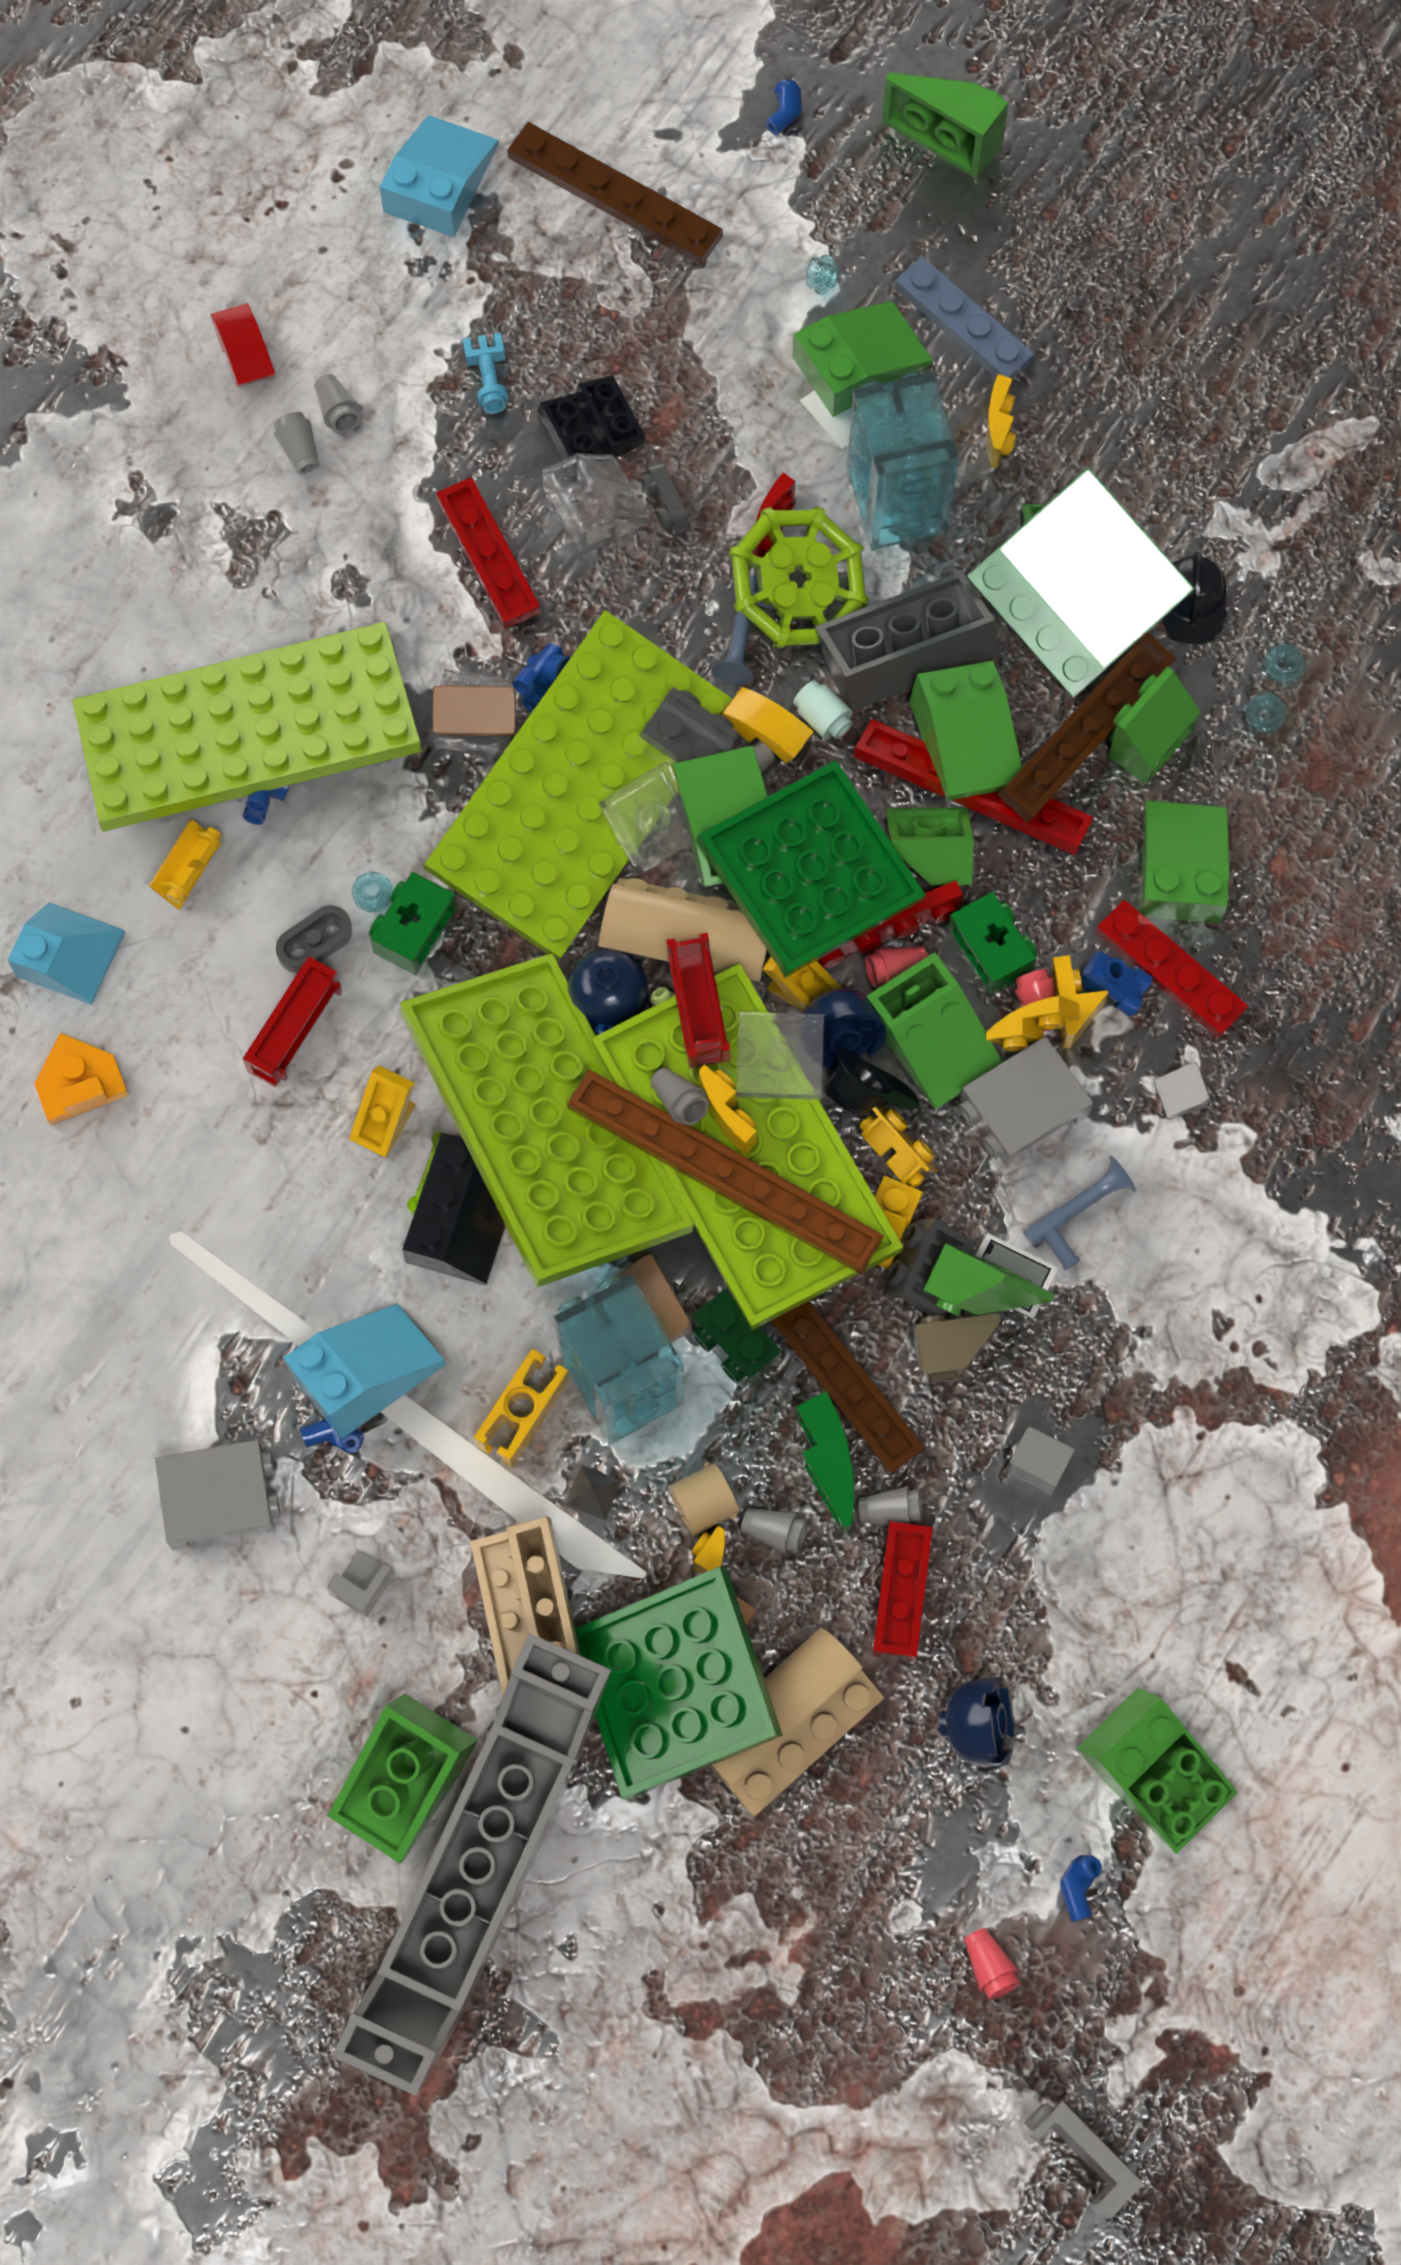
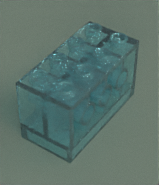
M933 372L921 375L919 373H910L904 375L899 380L885 383L870 382L864 384L859 389H854L847 470L871 551L947 534L958 454Z
M632 1274L623 1279L620 1276H614L604 1281L597 1287V1293L584 1300L579 1296L565 1302L558 1308L559 1313L554 1316L560 1359L569 1371L570 1377L609 1445L684 1405V1365Z

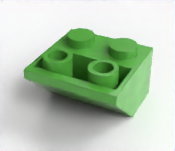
M1168 666L1158 678L1152 674L1145 681L1138 692L1141 697L1133 706L1127 703L1120 710L1113 721L1116 727L1109 736L1112 744L1108 758L1144 785H1147L1195 730L1201 713L1175 672Z

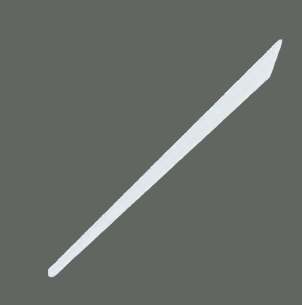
M180 1231L170 1234V1244L297 1346H300L319 1332L184 1232ZM405 1394L381 1411L382 1414L520 1524L546 1516L550 1517L559 1555L577 1569L641 1579L647 1576L645 1570Z

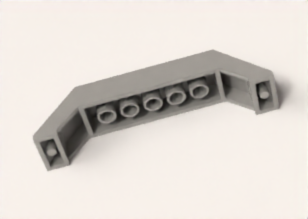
M529 1633L510 1673L511 1676L494 1724L379 1971L355 2012L351 2014L332 2057L415 2096L419 2094L467 2008L573 1776L610 1677L611 1669Z

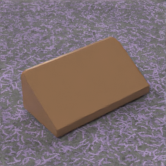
M433 687V735L515 736L516 695L514 687Z
M651 1253L642 1257L614 1278L617 1287L654 1352L692 1332V1325Z

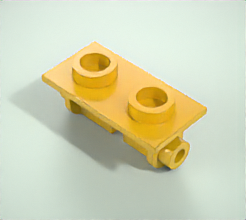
M190 819L148 887L177 910H180L185 900L190 897V892L216 850L221 847L222 843L219 840L222 834L212 827H208L205 830L193 819Z
M875 1106L872 1110L878 1117L874 1119L872 1116H869L860 1123L859 1128L863 1131L861 1136L880 1157H883L892 1147L897 1152L886 1164L902 1183L916 1188L926 1179L922 1174L924 1170L936 1173L939 1171V1168L932 1162L936 1157L933 1151L921 1139L915 1142L905 1131L908 1123L895 1109L890 1108L887 1110L886 1108Z

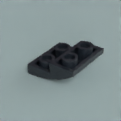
M613 375L580 383L574 394L540 402L537 410L570 475L622 456L646 441V437Z

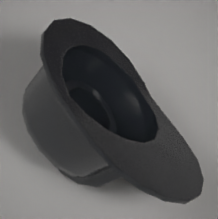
M1196 551L1193 556L1181 558L1173 562L1195 589L1162 618L1163 625L1169 635L1177 641L1189 645L1204 644L1215 638L1223 627L1226 609V582L1224 574L1215 562L1207 557H1202V553Z
M843 1047L837 1049L836 1055L840 1063L825 1084L824 1091L829 1098L843 1109L853 1114L865 1115L874 1113L872 1108L875 1106L883 1107L888 1103L907 1110H914L919 1107L917 1095L900 1079L866 1062L851 1050Z

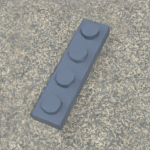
M923 256L895 280L894 289L995 377L1001 374L1013 380L1033 362L1034 353Z

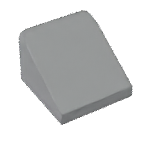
M1197 1062L1188 1064L1154 1080V1085L1167 1120L1206 1109L1210 1102V1096Z

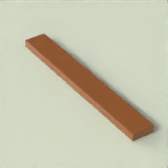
M590 1069L567 1103V1107L571 1111L861 1275L884 1239V1235L693 1127L675 1122L670 1114Z

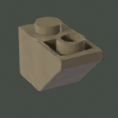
M968 1311L963 1313V1318L946 1320L944 1315H934L921 1319V1324L914 1326L912 1334L920 1383L927 1384L963 1378L997 1333L1001 1322L1000 1312L977 1315Z

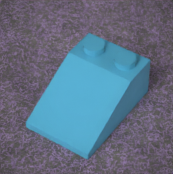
M428 115L397 152L380 185L383 212L455 237L499 145V140Z
M398 1304L318 1332L283 1357L295 1382L341 1440L446 1365L442 1356Z

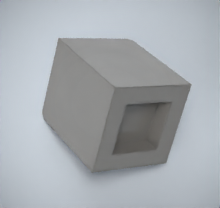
M1028 1427L1008 1464L1006 1472L1052 1496L1075 1449L1033 1427Z
M358 1551L342 1576L335 1573L326 1588L331 1596L363 1616L368 1617L394 1577L395 1572L393 1567L386 1562L381 1564L365 1553Z

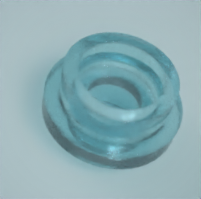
M825 254L820 258L813 257L808 265L806 283L808 288L814 289L817 294L825 295L837 283L839 270L838 266L834 264L833 257Z
M1290 644L1273 647L1269 650L1264 660L1266 674L1270 679L1280 684L1295 682L1301 677L1305 668L1303 655L1295 646ZM1286 662L1289 664L1290 669H1281L1277 666V663Z
M1261 694L1254 697L1248 703L1245 716L1247 723L1252 729L1259 733L1269 734L1278 731L1283 726L1287 711L1284 703L1277 696ZM1259 712H1269L1272 715V719L1266 720L1261 718Z
M368 872L356 879L352 887V897L355 904L361 910L379 912L390 904L393 887L385 875L378 872ZM369 886H377L380 889L374 896H369L365 893Z

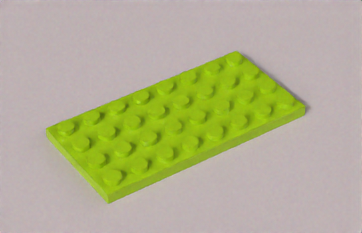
M604 610L424 863L423 869L544 953H553L556 961L559 962L678 790L673 763L676 762L639 736L672 687L679 691L685 690L693 694L700 701V706L713 715L721 714L732 698L614 615Z
M386 621L72 699L102 832L248 796L256 791H268L422 752Z
M553 953L400 1002L399 1012L537 1288L692 1233L694 1223L658 1159L567 1107L568 1101L589 1069L611 1082L613 1080L592 1044L591 1038L595 1037V1034L586 1016L572 1003L568 993V982Z
M738 963L715 975L727 1042L730 1045L731 1061L706 1066L713 1072L716 1070L724 1072L734 1082L736 1086L734 1088L736 1091V1106L732 1110L735 1112L737 1109H741L755 1122L756 1127L754 1129L757 1130V1144L745 1156L723 1133L709 1109L699 1122L689 1126L884 1235L882 1243L865 1271L903 1252L900 1240L741 964ZM675 996L591 1038L596 1052L616 1085L668 1114L669 1112L651 1087V1079L658 1070L669 1068L672 1072L700 1087L699 1069L702 1066L689 1068ZM659 1161L694 1223V1228L751 1330L859 1275V1273Z

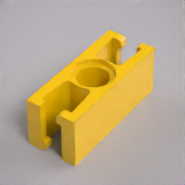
M533 1348L474 1436L476 1447L490 1455L493 1447L489 1444V1441L502 1424H507L511 1429L517 1431L508 1450L500 1446L496 1452L500 1455L502 1463L511 1469L570 1381L569 1371L558 1364L552 1375V1381L542 1393H537L533 1388L527 1386L536 1368L541 1370L546 1360L543 1354ZM519 1400H527L534 1405L531 1414L521 1418L514 1416L510 1409Z

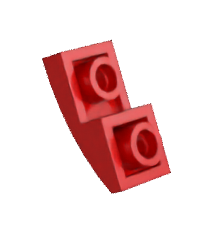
M248 303L210 314L222 352L226 354L237 388L275 376L266 345Z
M784 472L780 475L766 495L756 522L760 518L761 511L770 507L774 511L792 510L796 504L795 480ZM768 534L753 550V555L762 558L770 550L769 548L773 543Z

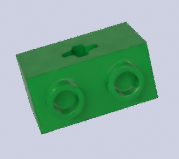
M412 871L406 882L400 881L394 888L390 897L391 906L384 916L380 914L374 920L369 936L371 937L370 941L374 954L417 975L458 908L455 893ZM414 917L418 919L417 923L412 921ZM404 920L409 922L407 926L403 924Z
M993 891L951 914L948 924L949 933L990 996L1015 983L1016 978L1033 972L1036 962L1035 956H1037L1036 948L1031 939L1026 934L1021 936L1013 924L1015 923V917L1009 905L1005 901L999 902ZM991 937L994 942L988 943V938ZM1002 941V946H999L996 942Z

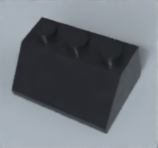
M441 1132L402 1251L408 1264L487 1286L506 1225L463 1138Z

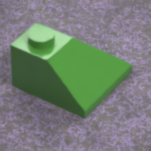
M967 807L886 808L890 842L900 857L930 885L941 887L953 881H957L959 887L962 885H972L974 838Z
M946 1243L924 1288L925 1291L939 1298L936 1306L957 1316L960 1315L962 1309L977 1315L1052 1302L1055 1296L1049 1290L992 1261Z

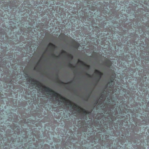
M672 687L639 736L678 763L728 751L739 736V733L734 730L733 724L726 717L720 714L713 715L701 707L700 701L693 694L685 690L679 691Z
M936 1218L916 1220L904 1233L902 1238L903 1252L900 1253L898 1259L892 1263L886 1273L885 1281L887 1284L883 1290V1295L890 1299L902 1298L930 1316L943 1315L945 1310L936 1306L939 1298L924 1290L945 1243L970 1253L975 1242Z

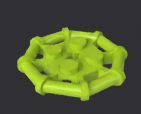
M815 506L814 509L775 511L770 507L761 511L758 521L737 546L730 548L728 557L732 559L736 604L733 607L736 613L741 612L773 641L774 647L783 649L784 646L820 644L815 629L790 630L791 620L811 619L814 627L827 622L823 611L834 599L845 604L832 620L867 607L869 597L865 594L861 554L864 548L861 542L856 543L825 514L824 508ZM780 526H807L804 537H784ZM819 530L842 552L833 556L825 544L815 540L817 531ZM768 534L773 543L769 548L770 550L762 558L753 555V550ZM846 560L849 591L839 587L837 564ZM749 567L756 569L758 593L752 596ZM796 568L800 569L807 579L803 583L802 588H798L797 583L789 579V575L793 574ZM763 601L766 605L771 604L777 610L775 613L780 617L779 623L777 624L757 603Z

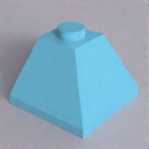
M49 902L24 924L8 958V962L17 978L92 1005L124 937L125 931Z

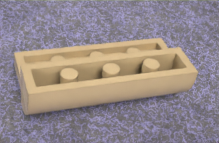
M619 877L617 883L612 884L602 920L598 946L669 962L666 939L675 938V942L700 938L699 934L708 932L714 972L721 973L740 963L748 978L756 982L761 980L763 967L768 957V950L736 903L727 902L725 899L717 896L705 897L687 893L685 890L677 887L664 888L647 884L645 881L637 878L624 879Z
M546 1516L506 1527L505 1532L470 1541L503 1696L511 1676L510 1673L529 1633L581 1656L551 1518Z
M823 1628L816 1631L764 1678L783 1736L708 1766L753 1817L884 1699L883 1695L861 1670L863 1667L834 1636Z

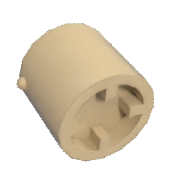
M706 1462L704 1463V1468L668 1486L675 1507L692 1536L728 1518L735 1520L737 1514L740 1513L734 1495L716 1463L710 1464Z

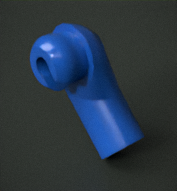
M781 80L774 88V93L779 94L777 100H779L780 108L765 120V125L775 136L796 120L802 112L801 89L793 80Z
M325 1419L300 1428L306 1448L328 1441L346 1453H355L362 1447L364 1441L363 1433L359 1427L341 1440Z
M1080 1855L1072 1860L1060 1880V1889L1071 1923L1092 1916L1085 1893L1094 1879L1099 1877L1102 1870L1099 1859L1093 1855Z

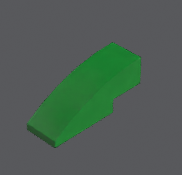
M827 1391L797 1406L795 1417L812 1445L810 1449L802 1452L801 1462L844 1536L851 1532L853 1524V1468L848 1442L840 1418Z

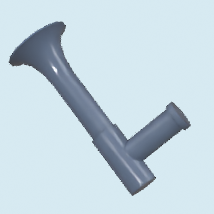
M750 575L751 596L758 593L757 577ZM763 601L757 603L759 607L776 610L771 604L766 605ZM741 612L736 613L731 645L725 661L718 662L712 668V673L717 679L734 685L747 684L753 679V672L744 663L751 621Z
M1109 1156L1111 1162L1109 1169L1100 1180L1062 1207L1056 1208L1023 1231L1026 1239L1033 1247L1045 1240L1063 1264L1064 1270L1071 1268L1081 1259L1074 1254L1058 1230L1068 1224L1069 1220L1113 1191L1130 1189L1136 1192L1132 1180L1113 1156Z

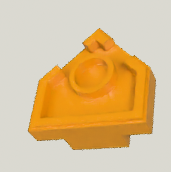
M62 1033L59 1034L34 1083L50 1125L129 1096L113 1054Z

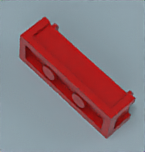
M708 932L699 934L700 938L675 942V938L666 939L668 960L689 1068L731 1061L730 1045L727 1042L710 954Z
M310 956L307 957L243 1057L247 1072L274 1087L278 1085L280 1079L283 1081L287 1080L288 1076L285 1070L334 993L339 996L342 994L341 984L336 981L337 971Z
M889 1521L873 1657L881 1658V1654L908 1657L907 1661L916 1662L933 1527Z

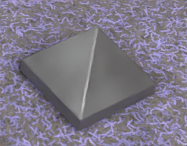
M581 1465L565 1506L606 1521L621 1481Z

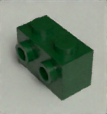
M725 1289L692 1316V1329L694 1330L692 1336L706 1352L712 1350L722 1361L720 1366L726 1375L736 1384L741 1382L748 1391L781 1364L782 1351L760 1327L751 1330L736 1301Z

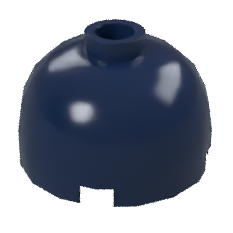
M600 948L588 952L575 963L567 980L568 993L572 1003L586 1016L593 1031L598 1024L616 1026L644 1012L648 1005L649 984L644 970L635 958L626 952L609 948Z
M848 988L826 991L811 1001L804 1010L800 1027L801 1039L807 1055H810L813 1062L819 1067L836 1069L840 1063L836 1055L838 1048H846L858 1056L867 1052L868 1056L871 1057L883 1045L887 1032L884 1024L880 1021L879 1014L866 998V995L858 990Z
M1002 1677L980 1678L963 1683L950 1696L946 1711L940 1712L939 1729L943 1738L948 1737L953 1751L969 1764L984 1767L1005 1766L1009 1764L1012 1757L1013 1749H1005L1006 1735L1014 1736L1013 1708L1008 1687L999 1688V1685L1003 1682Z

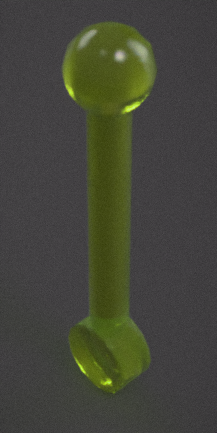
M442 1131L435 1132L431 1137L433 1146L416 1194L407 1202L408 1210L412 1214L415 1213Z

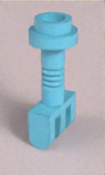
M501 332L493 333L494 346L488 347L486 335L478 336L479 349H473L470 337L462 338L467 366L479 365L483 387L477 392L479 406L490 414L503 411L506 408L509 395L507 388L498 384L494 363L505 361Z

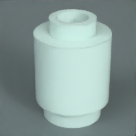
M813 680L806 684L794 698L793 704L798 708L797 713L824 740L832 737L839 739L852 726L853 722L850 718L853 711L826 684L820 685L816 680Z

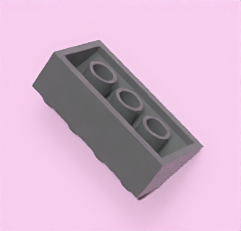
M963 571L815 626V631L835 686L852 711L913 688L917 674L976 664L999 655L995 619L972 584L967 580Z

